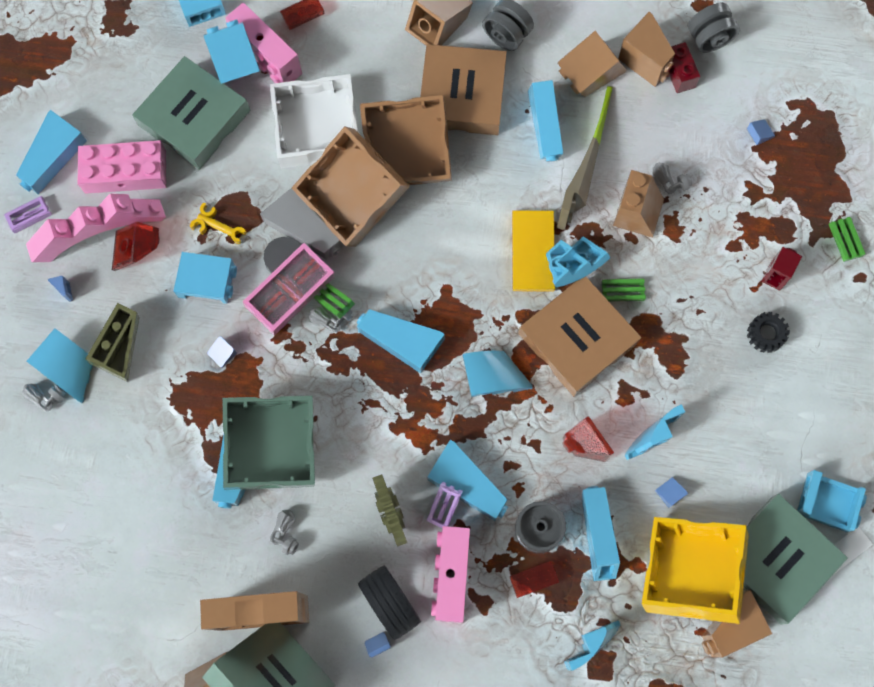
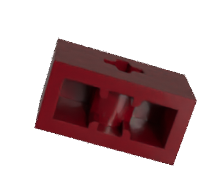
M686 42L671 46L675 55L672 60L674 65L669 71V76L676 93L696 88L701 76Z
M782 247L771 260L761 282L780 291L792 278L802 256L792 248Z

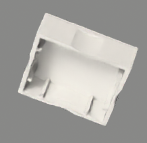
M350 74L322 77L312 81L298 80L270 84L272 110L276 120L275 140L277 158L281 168L314 164L344 126L354 128L358 132Z

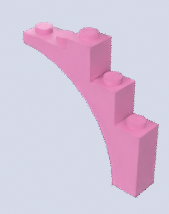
M109 194L98 207L79 206L68 219H47L27 242L26 246L32 262H52L59 254L71 246L96 234L131 224L163 221L166 215L160 199H130L128 194Z

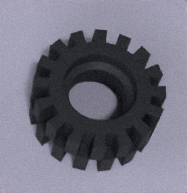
M773 312L761 313L749 324L747 338L751 339L749 341L750 345L754 343V349L760 348V352L763 353L765 351L767 353L775 352L788 340L789 337L787 336L790 334V330H787L789 325L788 323L784 324L785 319L783 317L779 319V314L777 313L775 315H772ZM764 325L773 327L776 332L775 338L772 340L763 338L760 332L761 327Z

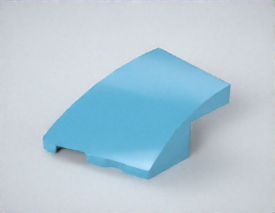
M582 237L572 247L563 240H560L546 253L553 276L552 281L556 287L565 286L584 278L611 258L606 251L585 237Z
M54 328L26 362L81 404L84 402L86 385L90 380V371L93 365L89 364L86 360L87 352Z
M479 351L463 354L471 397L491 393L495 395L510 391L518 392L533 388L532 384L504 351Z
M682 404L673 408L643 431L625 454L626 460L639 456L648 449L669 441L673 436L668 424L677 421L685 413Z
M615 621L581 635L585 653L564 661L567 670L573 671L581 667L608 644L620 628V621Z

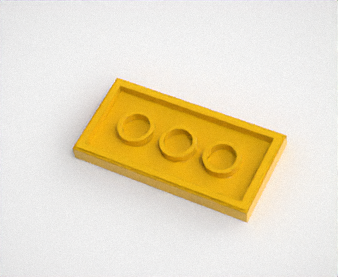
M512 210V291H555V285L552 281L553 276L546 253L554 247V211Z

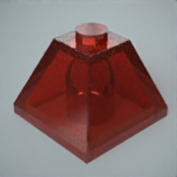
M135 222L117 230L115 233L111 270L117 271L134 264L155 250L160 241L158 236L159 228Z
M589 416L565 433L562 438L564 440L562 444L568 453L572 452L576 457L606 462L614 454V451Z

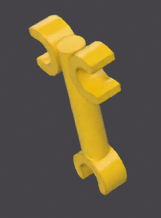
M202 203L200 206L201 213L198 214L197 219L190 223L191 230L194 231L197 225H201L199 232L203 235L206 233V225L231 236L236 244H241V240L236 238V235L239 233L246 235L245 229L242 227L232 228L212 219L217 213L216 208L213 207L210 212H205L208 206L206 203Z

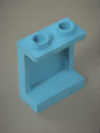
M238 19L227 22V27L219 29L218 26L206 29L207 33L203 35L221 84L260 71L244 27L245 25L243 22L239 23Z
M182 252L173 292L178 298L186 299L187 296L221 300L222 303L227 304L228 298H231L233 294L231 283L232 278L236 277L237 266H235L231 258Z
M816 470L807 473L797 511L807 519L844 532H851L857 529L861 522V516H859L860 509L864 507L867 496L864 495L866 488H855L823 477V473Z

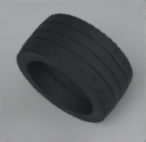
M385 565L373 571L358 583L369 605L393 640L402 637V635L411 631L421 622L414 608Z

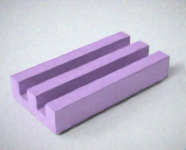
M42 196L4 214L14 234L52 215ZM40 204L42 205V206H40V207H38V208H36V209H34V210H32V211H28V210H30V209H32V208H34V207H36V206H38V205H40ZM23 213L22 216H20V217H18V218L12 220V218H14V217H16V216H18V215H20V214Z
M445 482L441 483L427 518L428 522L441 528L443 526L449 527L463 492L460 489L458 491L455 490L454 486H446L447 483ZM444 491L447 495L438 518L435 519L433 517ZM451 495L455 496V498L453 500L445 523L441 522V520L443 518Z

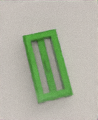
M851 217L829 223L843 262L865 255ZM837 226H839L840 229H841V232H842V234H843V239H844L845 244L847 245V247H848L849 252H850L851 255H848V253H847V250H846V248H845V245H844V243H843V240H842V238H841V235H840V233H839V230H838Z
M644 279L602 280V295L609 302L645 301ZM631 285H639V287H607V288H606V286H631ZM640 292V295L607 296V293Z
M327 283L325 285L327 289H321L319 291L321 295L318 296L316 294L314 299L341 319L355 303L352 299ZM332 292V293H333L334 295H336L338 298H340V299L343 300L345 303H347V305H344L343 303H341V302H340L339 300H337L335 297H333L332 295H330V293ZM324 299H329L342 310L338 311L329 303H327Z

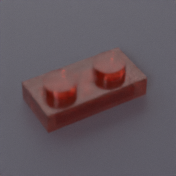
M302 0L280 11L289 30L325 14L319 0Z
M552 561L509 576L516 598L559 583Z

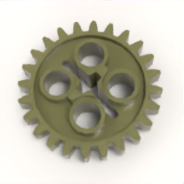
M382 474L372 478L377 491L374 493L377 500L375 503L379 513L385 512L380 515L383 525H386L389 534H393L397 547L407 543L403 529L406 527L403 522L404 516L401 508L395 509V507L399 506L397 497L393 495L391 487L387 488Z

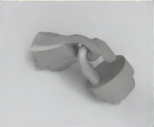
M658 162L653 167L652 174L660 181L668 194H673L679 187L686 191L692 185L688 174L677 176L678 182L674 184L668 165ZM668 182H670V184H671V186L669 187V189H668V187H667V185H666V183H668Z
M315 307L310 310L309 318L312 323L322 325L333 332H338L341 329L343 319L350 321L353 312L349 310L341 319L338 318L336 320L323 307ZM331 321L335 323L334 328L329 325Z
M32 383L24 385L22 391L24 399L35 403L46 412L52 409L53 403L56 400L62 402L66 398L65 395L67 393L56 385L49 389L48 393L51 396L48 399L42 393L38 384ZM43 400L46 402L45 406L41 404Z
M282 510L278 513L276 526L270 536L272 544L283 545L282 553L286 555H293L299 546L296 539L291 536L286 541L282 540L288 529L295 523V516L290 510ZM277 532L281 533L279 538L275 537Z

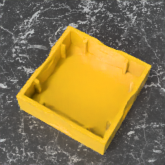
M654 517L650 541V563L646 571L642 606L647 613L740 624L749 539L747 526L716 522L695 523L684 519Z

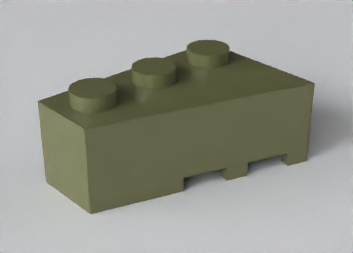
M117 303L86 357L89 364L128 382L140 319L137 312Z

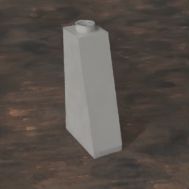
M292 188L260 213L265 224L285 236L297 240L301 245L305 243L314 253L326 260L329 257L336 256L341 250V241Z

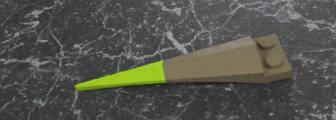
M607 86L600 118L589 148L574 178L566 189L557 224L558 229L565 230L566 223H571L573 213L586 206L613 87Z

